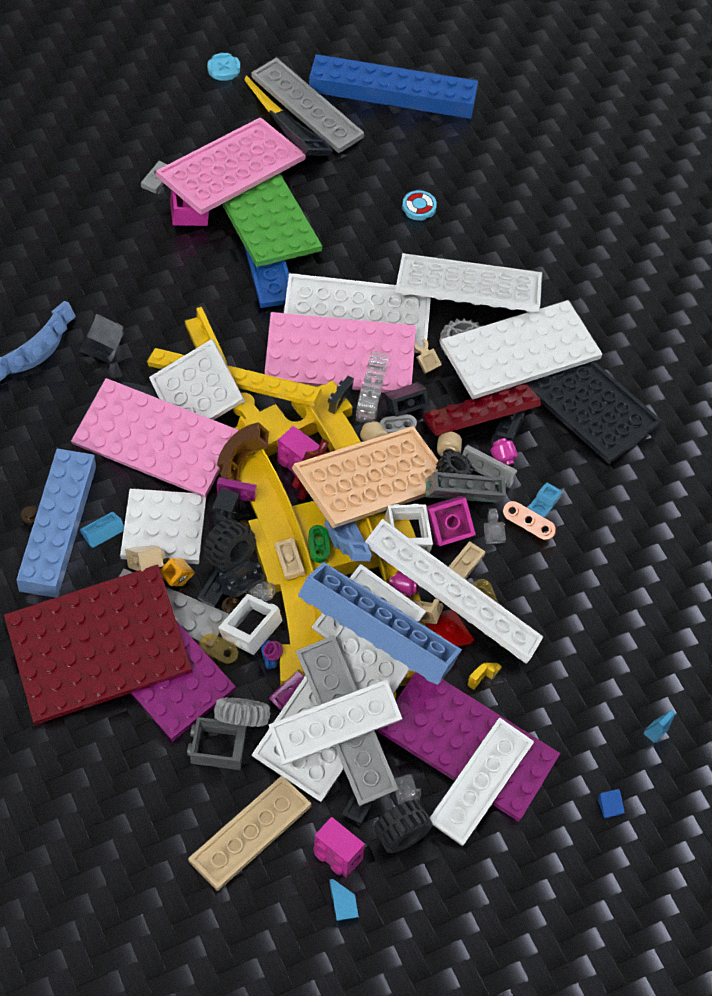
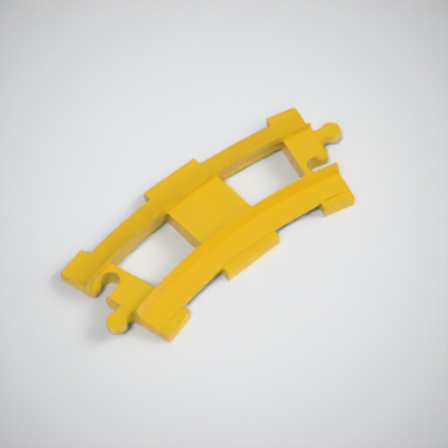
M333 380L319 386L322 394L315 407L292 401V406L303 418L298 422L288 420L276 404L259 412L255 406L253 396L248 393H241L245 402L233 408L234 413L240 416L235 429L240 430L248 425L259 422L269 431L268 448L255 451L244 460L240 469L239 481L257 485L255 502L250 501L257 519L248 521V525L255 534V551L262 572L265 574L269 593L279 591L282 593L290 644L282 645L280 686L298 669L305 675L296 651L325 639L311 628L322 612L313 605L307 604L298 594L306 578L322 564L310 558L308 534L311 527L315 525L324 526L326 517L315 501L295 506L291 505L268 456L278 452V439L292 426H295L308 437L319 432L323 439L329 441L327 447L330 452L361 443L347 420V417L352 415V405L347 399H345L335 414L328 411V399L332 393L337 391V385ZM386 510L355 521L365 541L381 520H385ZM393 520L395 529L408 538H416L410 520ZM329 536L330 555L325 563L343 575L354 573L360 564L367 569L379 567L382 579L390 584L391 576H395L396 572L399 571L371 550L372 556L370 561H351L349 555H343L341 549H335ZM293 538L305 575L285 580L274 543ZM419 591L410 600L421 601ZM409 670L399 686H407L416 671ZM395 691V693L393 694L395 700H396V691Z

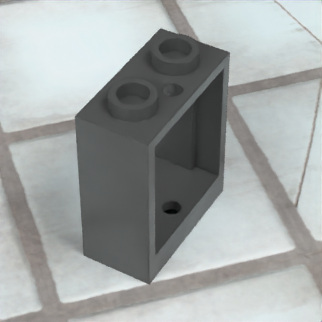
M197 717L196 725L192 724L191 728L193 743L188 744L187 756H190L191 764L241 770L247 726H238L220 722L216 719ZM202 731L235 735L233 757L198 753Z

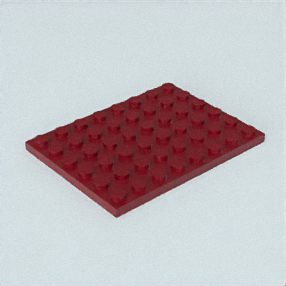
M158 564L148 567L143 571L139 570L4 615L34 725L192 673Z

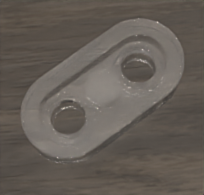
M262 581L246 591L245 595L249 594L267 601L273 598L276 591L274 584Z

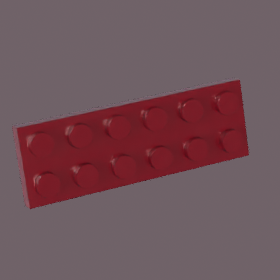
M527 384L516 386V388L504 389L498 393L488 394L474 400L469 399L460 404H451L439 410L434 409L423 414L426 424L434 435L437 436L541 406L540 398Z

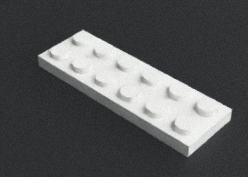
M387 680L269 724V728L282 763L286 765L401 721L402 717Z
M499 718L431 815L432 825L463 846L534 741Z

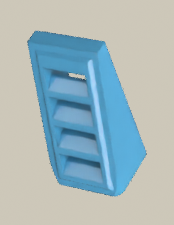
M671 710L654 720L645 729L644 734L654 743H657L668 731L675 712Z

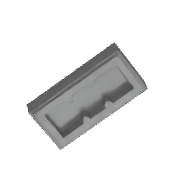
M158 161L141 182V187L156 194L164 184L156 177V170L167 164Z

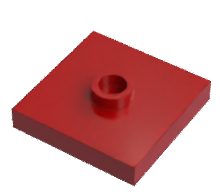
M452 609L442 611L437 624L425 623L428 629L457 647L469 645L474 641L457 613Z

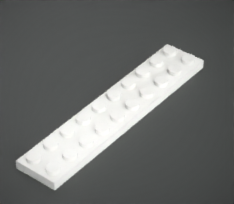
M381 520L365 541V543L369 544L368 548L378 554L386 562L393 565L420 587L427 590L435 598L442 601L468 622L483 631L484 634L491 637L527 664L541 642L542 635L385 520Z

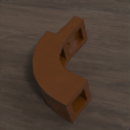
M259 422L240 429L224 445L217 461V466L222 469L221 478L239 481L240 469L244 460L251 453L268 448L269 431Z

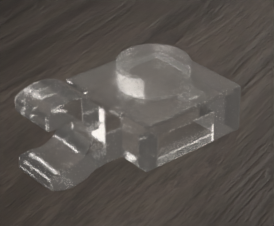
M489 509V523H484L486 544L505 543L504 522H498L497 509Z

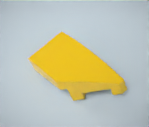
M483 663L469 676L468 686L475 689L485 676L493 679L502 666L498 663Z

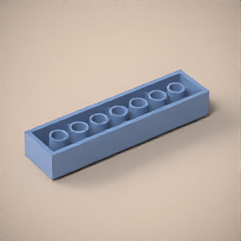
M63 449L56 450L17 576L19 592L55 598L59 596L96 469L95 456L93 454Z
M325 562L306 578L298 594L307 604L313 605L324 615L335 619L340 625L349 628L357 636L366 639L374 647L385 651L393 659L399 660L410 670L416 671L424 676L427 681L436 685L450 671L461 652V649Z

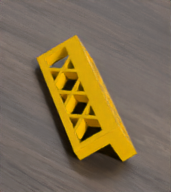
M202 307L196 308L197 317L185 321V326L195 348L212 339L227 365L224 354Z

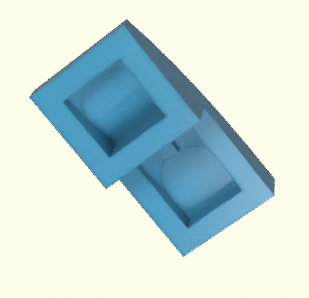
M546 482L527 508L546 518L563 491Z

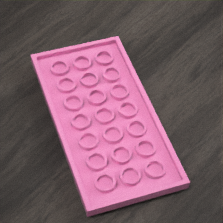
M260 117L156 170V177L202 215L305 160L306 155Z
M271 312L265 375L318 387L332 380L338 386L341 380L344 381L349 375L354 378L352 390L387 393L412 384L416 325Z
M106 378L71 442L78 447L206 498L221 470L217 466L220 452L227 441L239 430Z

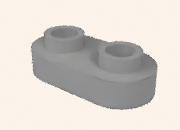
M400 415L397 417H385L380 421V424L387 434L412 426L416 429L417 421L412 415Z

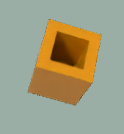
M170 558L160 569L162 577L170 586H183L195 573L183 558Z

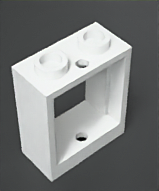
M388 505L385 521L393 527V520L419 519L422 538L409 539L430 553L433 542L426 505Z
M247 594L218 628L223 640L254 655L283 620L280 609L276 605L268 604L257 596L253 597ZM254 609L266 615V617L251 635L236 629Z

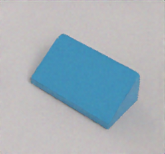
M111 512L80 529V533L93 548L123 532L124 525L121 518L114 512Z

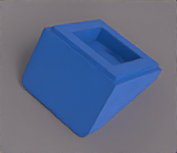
M619 789L599 795L598 802L604 819L625 813Z

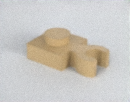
M423 339V348H420L415 343L414 349L420 353L416 358L425 374L442 364L434 348L428 350V341Z

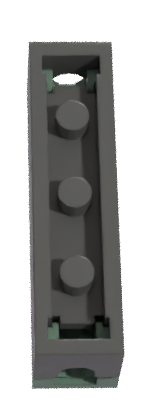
M433 472L425 479L426 497L452 499L461 496L469 501L497 503L506 496L505 478Z

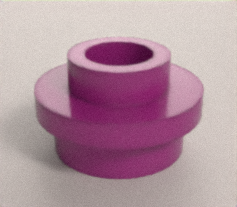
M277 641L268 642L263 650L265 657L270 661L277 660L283 651L282 644Z

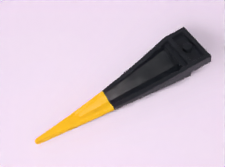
M248 76L245 77L244 80L296 147L307 156L331 155L333 150L323 138L290 117L270 100Z

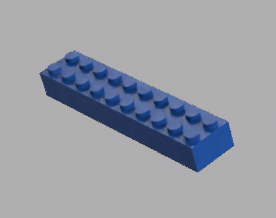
M316 54L309 77V86L319 94L471 119L478 81Z

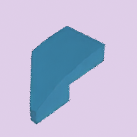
M329 879L336 920L358 917L355 895L334 879Z

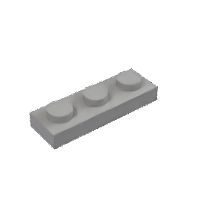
M469 445L465 447L463 455L466 456L465 460L469 459V464H472L471 469L484 476L505 478V487L510 488L517 473L516 469Z

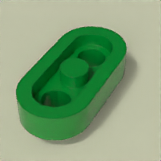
M315 525L310 528L308 534L309 554L313 561L323 563L328 560L330 555L329 534L324 526Z

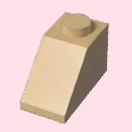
M149 545L125 549L130 569L143 571L157 564L159 567L164 566V552L159 546Z

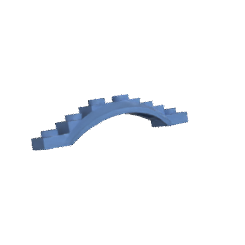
M63 301L52 311L53 315L33 338L14 351L0 357V381L8 374L22 372L37 366L55 351L61 340L62 333L67 330L66 325L76 317L69 302Z
M325 520L324 526L328 530L335 549H341L343 555H349L351 561H370L372 554L368 548L369 544L365 543L355 521L332 528L328 520Z

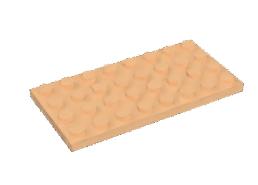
M414 426L295 463L292 469L332 528H336L385 511L388 505H403L426 497L425 479L433 472L438 471L436 469L438 459Z

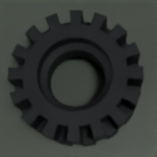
M454 450L445 452L436 464L437 472L471 475L473 469H471L472 464H469V459L465 460L466 456H460L461 453L457 452L456 454Z

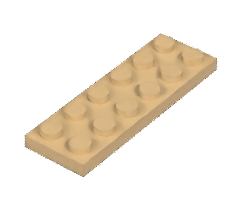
M281 776L190 856L188 861L219 891L310 809L311 803L285 777Z

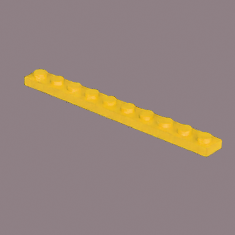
M155 348L147 363L150 367L163 369L185 355ZM227 365L237 387L240 389L315 407L322 394V390L319 387Z

